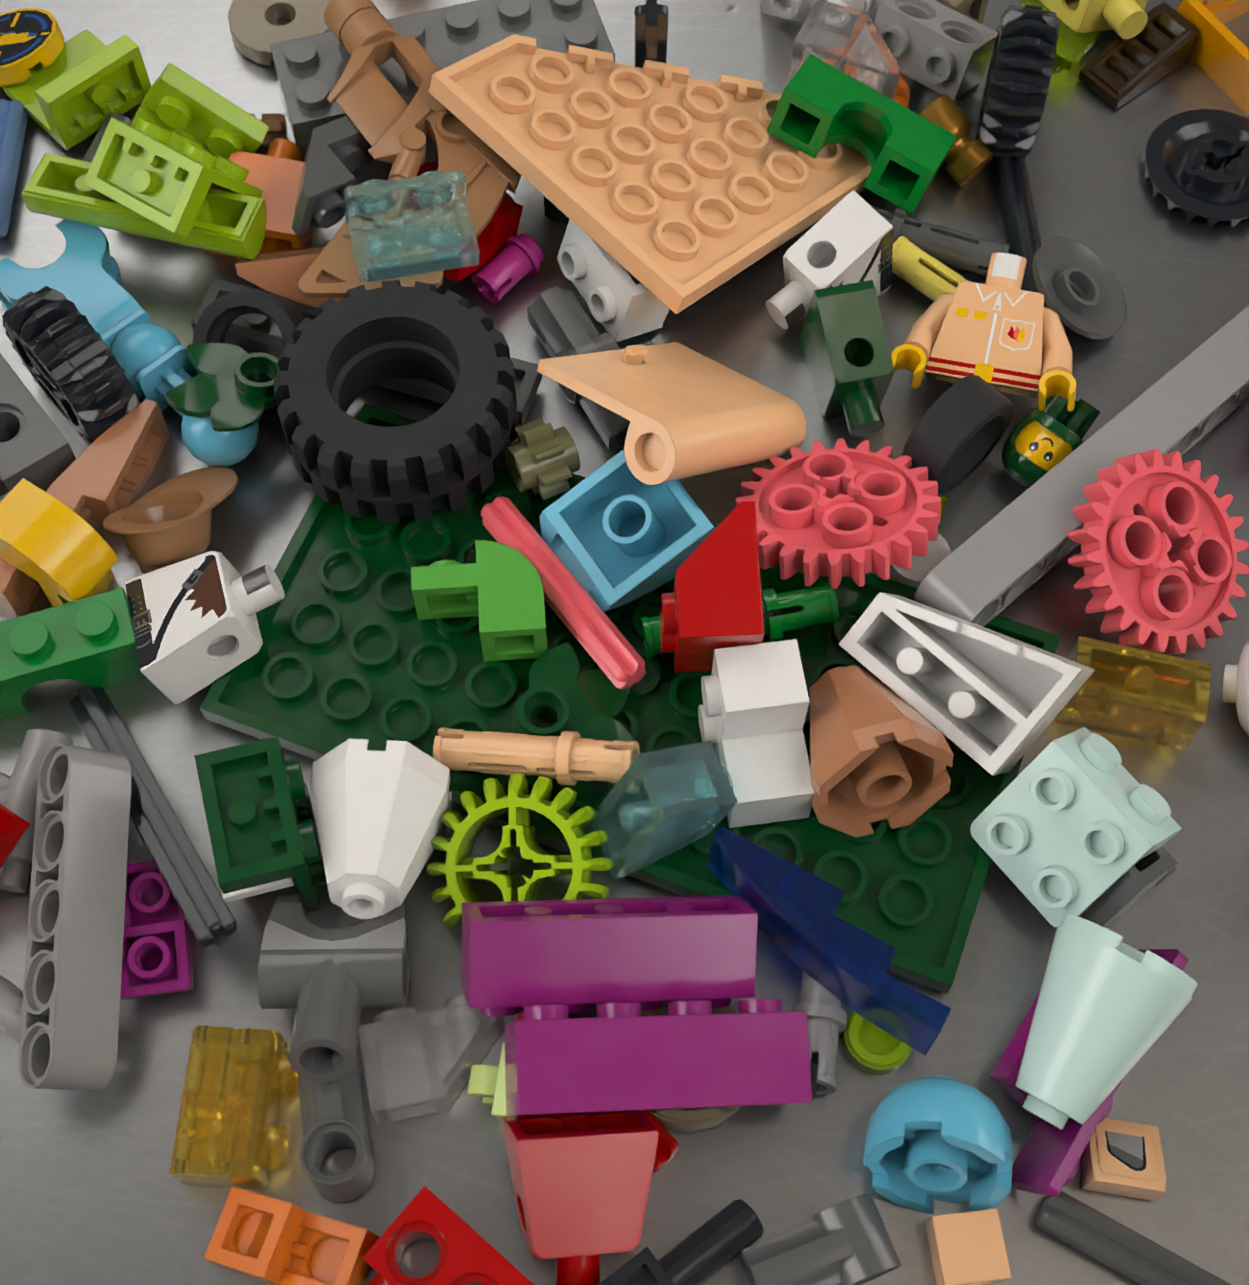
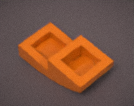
M232 1186L203 1259L274 1285H362L369 1268L368 1263L363 1257L380 1236L368 1229L305 1211L293 1203Z

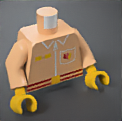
M992 253L985 284L960 281L955 293L940 295L913 324L903 345L896 347L891 353L893 374L900 369L911 371L913 378L910 387L914 389L921 385L924 370L927 380L952 385L968 375H978L1000 393L1038 399L1037 406L1040 411H1045L1046 399L1051 396L1065 398L1068 402L1067 411H1072L1075 407L1077 384L1072 376V349L1059 315L1051 309L1044 307V295L1021 290L1027 260L1018 255Z

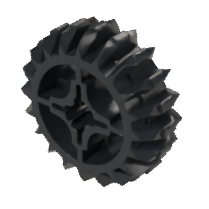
M1010 5L1001 17L986 77L975 138L976 141H982L994 154L992 159L1005 157L1009 160L1010 158L1025 159L1031 153L1032 147L1035 144L1049 92L1060 27L1056 13L1044 11L1042 7Z
M45 286L35 293L30 291L15 301L14 306L4 312L3 327L6 330L7 337L12 342V348L21 358L22 364L28 369L46 398L52 402L57 411L76 429L79 435L85 437L88 442L93 443L101 434L139 405V398L134 393V386L127 379L124 373L125 370L117 362L113 351L107 347L100 333L96 332L89 323L86 315H82L75 304L67 300L63 293Z

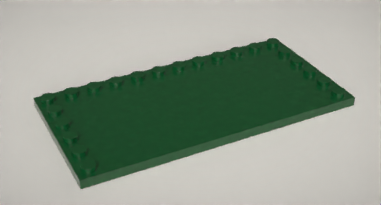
M368 404L363 405L356 420L380 427H398L418 422ZM506 464L505 468L499 472L493 470L494 482L482 494L477 495L473 491L467 494V505L450 513L446 507L433 511L434 519L419 522L415 521L414 515L399 516V523L397 524L378 522L377 514L369 512L365 519L344 513L341 500L336 505H331L315 494L274 570L283 587L285 598L256 612L263 645L257 654L214 681L200 707L204 718L261 740L278 736L281 747L315 760L348 739H369L367 750L385 751L387 740L407 741L433 758L435 736H439L438 730L441 727L465 731L514 733L511 724L512 708L516 700L529 690L530 668L537 658L484 662L479 633V616L418 620L411 587V567L429 566L431 563L440 560H453L462 564L476 563L475 540L497 542L483 525L481 510L485 504L492 503L500 496L510 499L542 537L540 526L542 511L568 491L545 500L542 499L540 493L535 495L532 488L521 492L515 485ZM571 473L572 477L567 478L570 489L586 477ZM708 519L714 528L720 524V522ZM780 564L768 569L760 567L761 590L773 588L776 593H782L829 583L828 577L819 576L809 587L804 584V573L797 572L792 577L783 580L780 578ZM873 573L865 574V585L861 587L853 581L851 576L842 577L840 585L837 589H834L839 610V621L837 623L830 624L828 622L783 631L781 639L770 641L764 635L762 643L797 639L809 697V688L830 669L857 665L869 671L843 649L839 643L880 592L900 595L918 602L914 599L917 588L891 579L883 580ZM675 578L627 604L607 612L603 611L644 659L646 674L639 682L631 686L627 703L615 719L630 733L632 741H637L639 744L640 766L638 776H636V783L634 785L604 781L578 780L576 785L567 786L560 785L557 779L550 778L553 784L550 801H553L561 790L568 787L577 792L575 802L568 813L573 815L585 806H590L596 811L594 819L582 828L585 835L601 830L607 832L609 840L606 843L590 848L592 859L600 857L611 858L613 860L612 870L685 897L739 895L758 913V924L809 943L821 945L828 949V945L840 948L846 952L847 957L948 993L955 979L991 862L989 855L973 839L970 827L972 822L1017 777L1023 756L1009 772L992 776L944 735L953 753L952 767L946 765V770L951 778L950 791L910 825L891 829L887 819L870 823L874 834L856 838L818 822L813 807H811L809 818L729 828L725 805L715 807L713 804L709 781V766L718 765L714 743L704 745L702 742L698 717V706L703 704L701 677L711 675L712 671L675 673L674 652L657 654L655 657L648 658L644 645L640 618L660 616V613H662L661 594L673 593ZM544 600L547 650L564 643H569L578 657L580 670L601 669ZM797 607L765 612L763 613V618L798 612ZM998 615L984 626L987 629L1053 654L1056 652L1060 639L1058 635ZM808 706L803 727V734L810 763ZM542 714L537 716L532 723L538 728H549L556 723V719L551 715ZM450 771L449 792L452 793L451 810L466 816L469 815L460 800V795L465 791L474 792L486 803L483 786L484 781L489 778L498 779L503 786L505 794L508 795V782L511 775L473 771ZM525 776L528 782L529 795L538 776ZM662 790H673L686 796L691 803L695 816L693 829L687 839L677 847L667 850L657 849L645 843L639 834L637 820L650 817V813L640 811L639 809L644 801L653 793ZM666 797L665 800L669 802L670 797ZM659 799L656 800V804H660ZM676 800L675 804L679 805L680 801ZM684 807V808L682 809L683 812H686V811H687V808H686V807ZM671 808L660 809L654 818L657 829L665 832L674 828L677 822V815ZM529 809L530 826L535 827L537 842L571 854L569 845L560 829L544 815ZM665 810L670 811L674 815V823L666 829L661 828L657 823L658 815ZM508 812L495 818L489 824L499 828L508 825ZM624 818L626 825L618 828L616 821ZM684 818L683 823H686L687 819ZM645 827L644 830L646 832L649 831V827ZM680 828L679 833H683L684 830ZM652 834V839L656 838L655 834ZM631 835L633 842L625 846L623 838ZM675 835L671 836L672 840L676 838ZM662 837L661 842H665L666 839ZM638 853L640 861L633 864L630 856Z

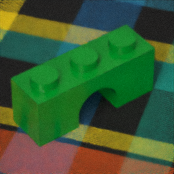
M812 54L808 56L785 87L766 131L814 159L820 150L829 144H844L855 148L866 157L871 166V172L863 187L911 214L932 183L957 138L956 135Z
M123 588L0 622V720L28 713L24 693L31 687L46 681L73 679L90 686V688L100 686L107 690L147 678L140 671L128 597Z

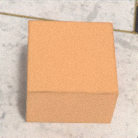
M997 1208L932 1216L925 1223L936 1285L1002 1284L1012 1278Z

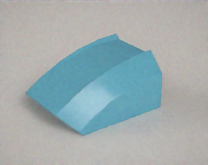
M624 449L544 509L540 515L542 539L598 606L606 612L627 604L674 579L677 568L715 530L714 526L678 480L648 485L635 478L627 466Z

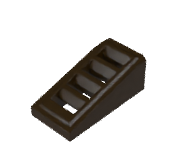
M1165 2L1160 3L1146 13L1148 16L1147 24L1137 36L1131 39H1122L1119 36L1079 73L1078 79L1114 109H1118L1190 59L1199 36V30ZM1110 69H1113L1121 77H1123L1126 80V82L1123 84L1108 71Z

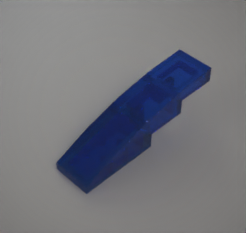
M719 826L713 836L707 865L731 895H739L758 913L757 926L801 970L857 1014L926 1056L940 1034L952 1008L886 973L897 948L836 917L845 891Z

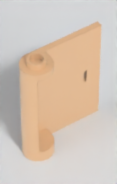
M678 342L649 346L631 345L626 346V349L539 360L537 372L630 421L624 444L625 460L635 478L648 485L661 484L764 461L772 456L790 455L789 447L795 446L800 448L805 440L807 431L806 418L802 409L794 400Z

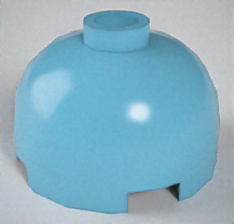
M932 1075L927 1078L915 1079L890 1090L871 1115L865 1138L863 1166H868L873 1173L871 1185L873 1189L897 1205L921 1213L933 1214L932 1199L949 1203L969 1201L968 1212L987 1210L999 1205L1011 1192L1013 1147L1010 1128L993 1100L969 1084L947 1075Z

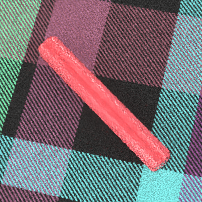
M500 496L492 503L485 504L481 510L485 528L498 543L517 550L533 564L542 582L544 600L615 687L625 690L634 683L639 682L646 674L644 659L511 500Z

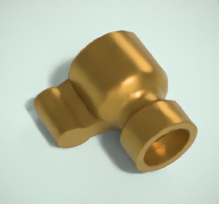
M948 94L938 97L919 114L957 136L944 161L948 164V173L959 186L969 182L994 157V154L982 141L972 140L969 132L973 123Z

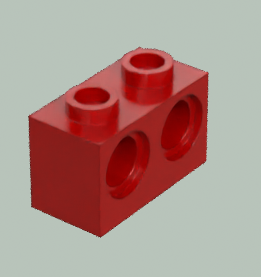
M426 1186L419 1191L363 1257L368 1265L377 1272L368 1285H534ZM419 1239L434 1241L439 1245L440 1249L439 1261L434 1270L420 1278L404 1275L401 1269V1257L406 1247Z

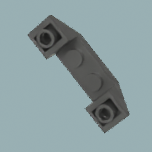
M400 94L401 97L405 100V102L409 105L413 97L405 94ZM347 115L312 130L302 168L291 227L298 236L319 227L329 228L337 224L348 210L347 204L355 181V177L351 173L359 166L376 160L368 152L371 145ZM426 134L425 163L438 162L434 144L430 136Z

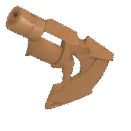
M331 0L324 11L323 19L327 27L339 42L344 45V48L351 57L327 99L330 103L337 102L371 145L368 152L372 157L379 161L391 163L393 166L387 179L389 184L382 202L377 206V214L369 216L351 213L299 280V292L306 298H346L348 289L365 285L366 290L381 288V281L399 280L403 287H414L415 281L433 284L438 288L443 283V271L457 260L478 238L500 206L507 189L515 194L521 175L429 93L432 74L441 69L415 37L398 34L371 0ZM391 57L396 60L418 88L409 105L378 68ZM427 134L434 144L438 158V172L433 190L427 202L401 210L407 192L413 187L420 166L426 161L425 135ZM322 275H325L338 283L317 282Z

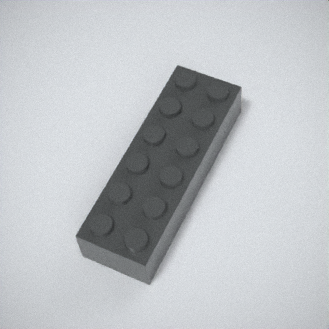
M476 0L387 19L398 34L415 37L441 70L513 34L536 38V48L567 54L569 45L613 53V63H615V53L594 0ZM331 31L269 44L293 139L302 151L300 161L303 162L313 128L346 116L337 102L330 103L327 99L351 57L344 48V45L339 42ZM393 57L378 67L399 94L415 96L418 91L417 86Z

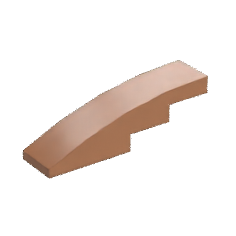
M149 399L141 402L101 434L50 485L46 492L72 509L95 530H97L98 526L104 528L102 521L109 514L138 500L171 436L158 403ZM0 558V616L12 619L26 615L41 586L38 581Z

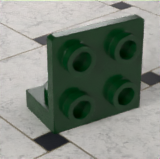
M278 736L194 755L218 883L223 894L295 877L306 909L319 908L320 902L316 886L327 884L320 844L317 842L313 826L315 818L307 784L304 783L298 757L285 760Z

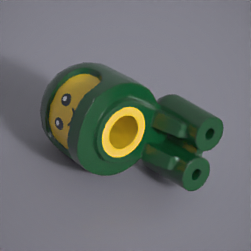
M1061 396L1047 398L1045 411H1040L1038 406L1036 409L1029 408L1003 445L1001 461L1004 469L1017 483L1027 488L1031 487L1083 443V437L1101 412L1081 398L1079 401L1075 400L1074 410L1067 411L1068 402Z

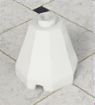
M348 739L313 762L309 788L330 902L341 907L345 913L355 918H376L400 906L434 851L430 841L436 836H443L448 827L442 821V815L445 811H451L452 793L449 792L450 770L407 741L387 740L385 751L367 750L369 739Z

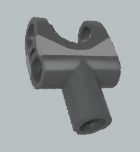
M281 893L273 905L264 929L257 974L259 1004L262 1009H297L288 1060L293 1071L304 1075L312 1081L330 1082L340 1080L345 1074L354 1069L362 1008L406 1007L410 978V959L404 901L400 906L382 916L364 919L362 922L348 928L327 929L309 922L306 918V909L301 893Z

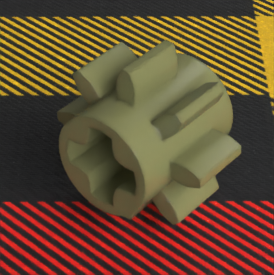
M542 418L515 427L514 430L518 440L514 441V445L505 448V459L517 488L521 492L532 488L535 495L540 493L543 500L571 490L567 478L572 477L571 473L580 470V458L569 431L565 427L553 430L552 424H545Z

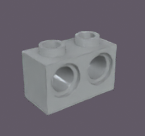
M885 0L879 6L863 53L942 95L948 94L954 101L981 82L993 52L997 32L936 0Z

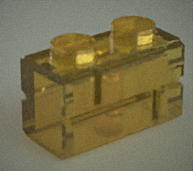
M1079 636L1068 659L1093 668L1095 671L1055 717L1056 723L1079 728L1086 727L1088 730L1148 742L1151 739L1155 740L1157 745L1185 750L1193 740L1194 735H1197L1206 721L1212 673L1211 664Z
M197 1025L193 1028L169 1173L181 1184L216 1188H232V1186L242 1189L266 1190L269 1189L271 1170L281 1171L283 1169L287 1153L288 1130L286 1125H278L281 1096H293L297 1072L292 1070L288 1062L289 1045L280 1032L272 1029H233L231 1027Z

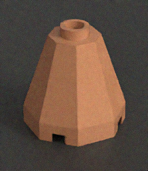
M857 665L836 667L825 672L809 688L811 785L814 791L811 805L819 823L856 838L874 834L870 823L887 819L891 829L910 825L950 791L951 778L946 770V765L952 767L953 753L944 735L873 673Z

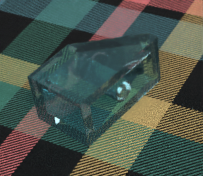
M707 741L639 754L598 807L596 816L591 821L594 831L602 830L608 834L609 840L600 845L604 857L613 860V869L610 872L613 879L625 877L710 834L738 801L733 792V783L729 772L721 765L712 742Z

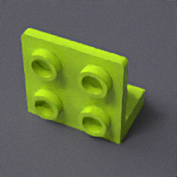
M84 30L64 42L61 53L50 66L43 68L41 62L29 68L32 76L28 77L27 80L3 87L5 93L12 100L17 99L21 101L24 105L23 110L64 149L69 150L98 131L109 113L122 115L142 102L146 93L151 88V83L139 46L126 34L106 46L91 31Z
M171 62L167 64L146 93L130 124L135 127L138 118H144L171 133L172 131L179 133L204 146L205 151L226 159L237 151L254 153L262 144L269 129L268 125Z
M113 117L110 118L83 182L165 229L187 238L211 183L239 194L261 198L264 191L245 181L249 170L222 156H215L205 151V147L174 131L171 133L141 117L138 118L135 127Z

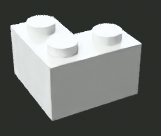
M797 639L714 649L712 674L701 677L703 704L698 706L702 742L704 745L714 743L718 765L709 766V781L714 806L725 805L729 828L809 818L814 791L811 785V768L803 734L809 697Z

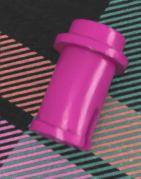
M521 233L517 237H508L504 241V249L485 267L472 276V283L476 284L475 289L489 303L496 305L526 275L533 276L539 272V263L544 259L543 252L539 245L526 234Z

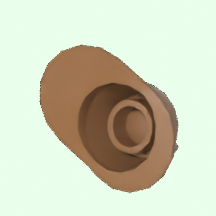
M207 467L183 473L158 485L131 505L109 514L102 521L105 530L122 534L127 548L133 559L137 561L143 574L195 557L207 550L211 541L212 508L226 499L236 489L239 479L234 470L225 467Z

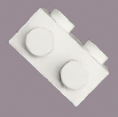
M569 219L557 261L564 276L573 282L587 302L595 320L604 326L608 334L616 342L662 328L670 308Z

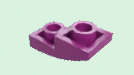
M153 860L127 864L120 999L127 1000L192 990L193 932Z

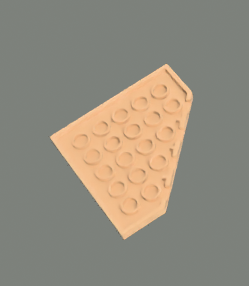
M516 34L432 74L429 93L675 314L689 307L819 221L851 191L854 190L859 194L867 189L863 186L871 172V166L866 157L855 148L844 144H829L823 147L814 159L766 132L782 95L763 91V82L724 74H720L718 82L689 77V68L651 60H645L643 68L613 63V53L569 45L567 54L536 48V38Z

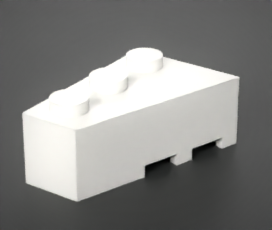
M882 592L876 596L839 643L843 649L992 776L1009 772L1095 671L1093 668L906 597Z

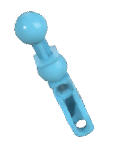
M65 219L57 223L55 227L63 233L66 240L65 251L54 263L42 268H24L9 258L0 261V303L6 310L14 306L16 300L30 291L35 293L45 286L63 293L67 300L75 304L82 315H86L89 323L96 332L100 333L107 347L113 351L117 362L125 370L124 373L127 379L134 386V393L138 397H143L144 400L156 401L161 411L170 405L166 400V393L169 390L198 375L188 357L187 349L181 344L176 335L159 324H153L149 314L121 286L120 268L117 261L110 255L109 242L106 235L97 226ZM171 406L183 417L181 425L182 440L187 449L196 459L210 466H230L240 462L256 446L259 429L258 422L243 430L218 432L213 430L210 416L203 418L187 416Z

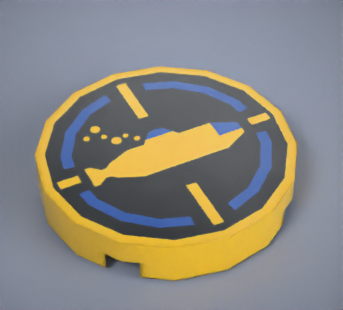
M25 8L0 14V88L27 80L28 77L32 76L29 68L41 62L43 68L48 67L61 53L65 36L51 12L39 8Z

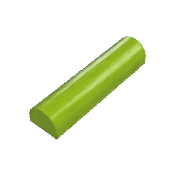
M44 153L21 193L27 209L33 213L250 260L258 255L266 232L267 216L264 199L209 188L188 238L175 234L84 184V179L92 162Z

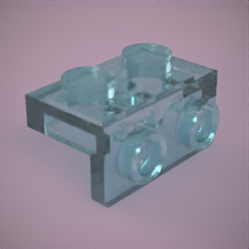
M435 170L425 172L416 177L389 181L373 179L344 189L346 225L360 283L479 265L480 251L466 202L467 180L463 170L450 172Z

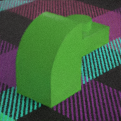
M475 540L476 563L462 564L453 560H440L431 563L429 566L411 567V587L418 620L479 616V633L484 662L538 658L541 654L548 651L542 582L533 564L517 550L498 542Z

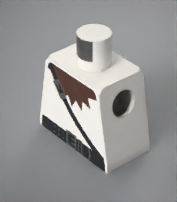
M854 190L851 191L784 254L785 287L765 303L773 320L781 328L787 330L803 316H807L814 290L873 280L877 297L892 287L893 226Z
M209 551L126 581L125 585L140 671L170 701L177 705L257 654L263 642L256 612L285 598L283 587L273 569L268 564H265L241 576L221 552Z

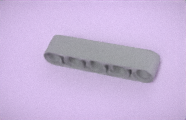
M55 743L45 754L39 769L19 1046V1073L22 1082L28 1088L100 1091L110 1082L116 1067L131 798V766L123 754Z

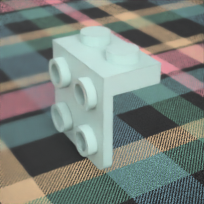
M1086 727L1053 740L972 822L970 827L973 839L1043 917L1056 928L1061 925L1066 914L1079 917L1139 860L1165 845L1182 829L1170 816L1171 809L1166 800L1150 786L1139 784L1121 765L1122 758L1117 749L1106 738L1099 734L1091 733Z

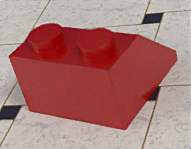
M741 501L675 571L673 593L661 594V652H674L675 673L712 671L714 649L762 643L764 626L755 501Z

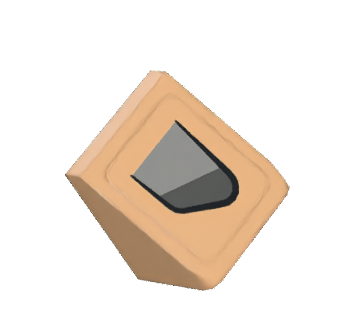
M1105 1118L1097 1125L1083 1150L1081 1189L1154 1201L1166 1194V1172L1158 1126Z

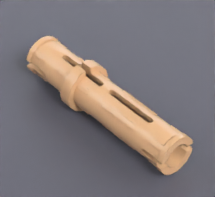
M441 727L438 730L439 736H435L433 745V758L448 767L450 771H473L501 775L520 773L525 776H543L557 779L558 784L567 786L576 785L578 780L634 785L640 766V748L637 741H606L581 738L580 734L575 731H563L560 736H535L519 733L465 731Z

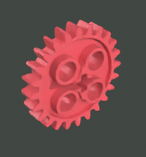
M844 438L837 440L834 449H825L823 444L817 440L813 441L812 452L804 453L799 448L792 446L789 447L790 459L784 460L780 457L772 456L768 458L769 470L754 467L752 469V481L741 483V497L736 498V506L741 501H755L760 567L768 569L780 564V578L783 580L792 577L797 572L804 573L805 586L810 587L821 576L828 577L829 585L832 589L838 588L842 577L850 576L859 587L864 586L865 574L871 572L883 580L890 579L891 564L909 570L912 568V555L926 556L928 554V541H936L938 538V524H941V497H938L937 481H928V468L926 466L913 468L912 458L908 455L893 459V447L889 445L876 453L870 451L868 440L862 441L856 449L847 448Z
M1159 449L1135 453L1116 459L1115 465L1099 469L1097 471L1099 482L1084 485L1082 488L1090 503L1075 506L1072 510L1074 515L1084 523L1083 528L1070 531L1067 534L1069 539L1081 545V553L1068 558V564L1083 567L1085 576L1080 578L1073 586L1075 590L1090 589L1093 595L1085 608L1086 613L1103 611L1105 616L1100 631L1103 634L1120 631L1119 646H1138L1141 655L1160 653L1161 656L1182 654L1186 653V650L1206 647L1207 638L1221 637L1223 635L1221 621L1234 620L1237 617L1229 600L1245 598L1246 596L1243 588L1235 582L1236 576L1249 573V567L1237 560V552L1249 548V542L1235 539L1234 530L1241 526L1244 519L1241 516L1229 518L1226 512L1234 497L1232 494L1217 497L1214 492L1219 477L1213 474L1200 478L1201 461L1196 459L1182 463L1181 452L1179 451L1163 455Z

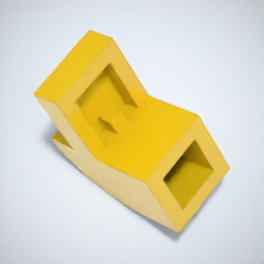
M24 478L0 502V558L38 581L53 607L107 592L110 582L115 578L111 568L119 559L109 544L83 518L61 501Z

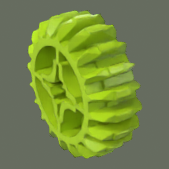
M520 773L511 774L508 782V795L505 794L503 786L498 779H486L483 786L486 803L472 791L463 792L460 795L461 804L469 815L465 818L453 811L444 812L442 821L446 826L455 831L453 837L436 836L430 842L434 849L447 852L446 862L430 863L426 869L428 875H446L447 886L437 888L431 893L434 903L453 899L456 905L443 918L447 927H454L462 923V903L481 902L474 890L471 878L487 879L497 884L502 891L504 901H537L538 890L542 883L554 876H572L569 889L563 900L585 899L587 895L595 898H607L610 893V887L603 883L592 882V871H608L613 869V860L606 857L592 859L590 848L606 843L609 840L606 831L601 830L585 835L582 830L584 826L594 819L596 811L590 806H585L571 815L568 811L575 802L577 792L565 787L557 794L553 801H550L553 789L552 779L543 776L538 777L530 795L528 793L526 777ZM529 809L544 815L560 829L569 845L571 855L549 854L539 846L535 827L530 826ZM508 812V825L502 826V840L497 850L488 856L471 858L474 844L483 829L495 818ZM519 847L522 858L533 859V863H551L550 869L534 870L533 875H522L526 881V884L520 886L518 875L508 874L507 870L492 871L490 869L492 864H507L508 858H517L514 850Z

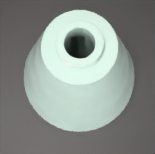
M1066 914L1061 925L1057 927L1016 1082V1087L1028 1094L1022 1107L1063 1130L1068 1118L1082 1125L1192 1001V995L1198 985L1189 975L1149 950H1146L1144 954L1121 942L1124 938L1123 936L1072 914Z

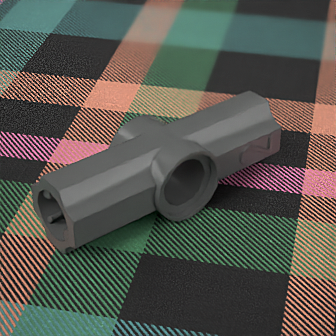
M558 286L540 293L537 300L527 308L528 321L551 358L620 349L610 334L607 332L599 334L571 289L562 290ZM558 383L569 402L572 404L579 402L607 448H615L622 451L630 421Z

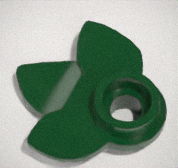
M227 343L190 344L187 346L188 357L198 375L166 393L167 402L177 411L197 418L210 416L211 426L214 431L232 432L243 430L258 422L265 409L277 406L274 396V378L279 373L278 358L262 352L248 354L238 345Z
M569 643L558 645L541 654L532 664L529 673V690L516 700L512 708L511 724L513 732L535 736H560L563 731H575L580 734L581 738L606 741H632V737L626 728L615 720L627 703L631 687L625 690L616 688L602 669L580 670L579 660L572 646ZM542 714L551 715L556 719V723L549 728H538L532 722L537 716Z

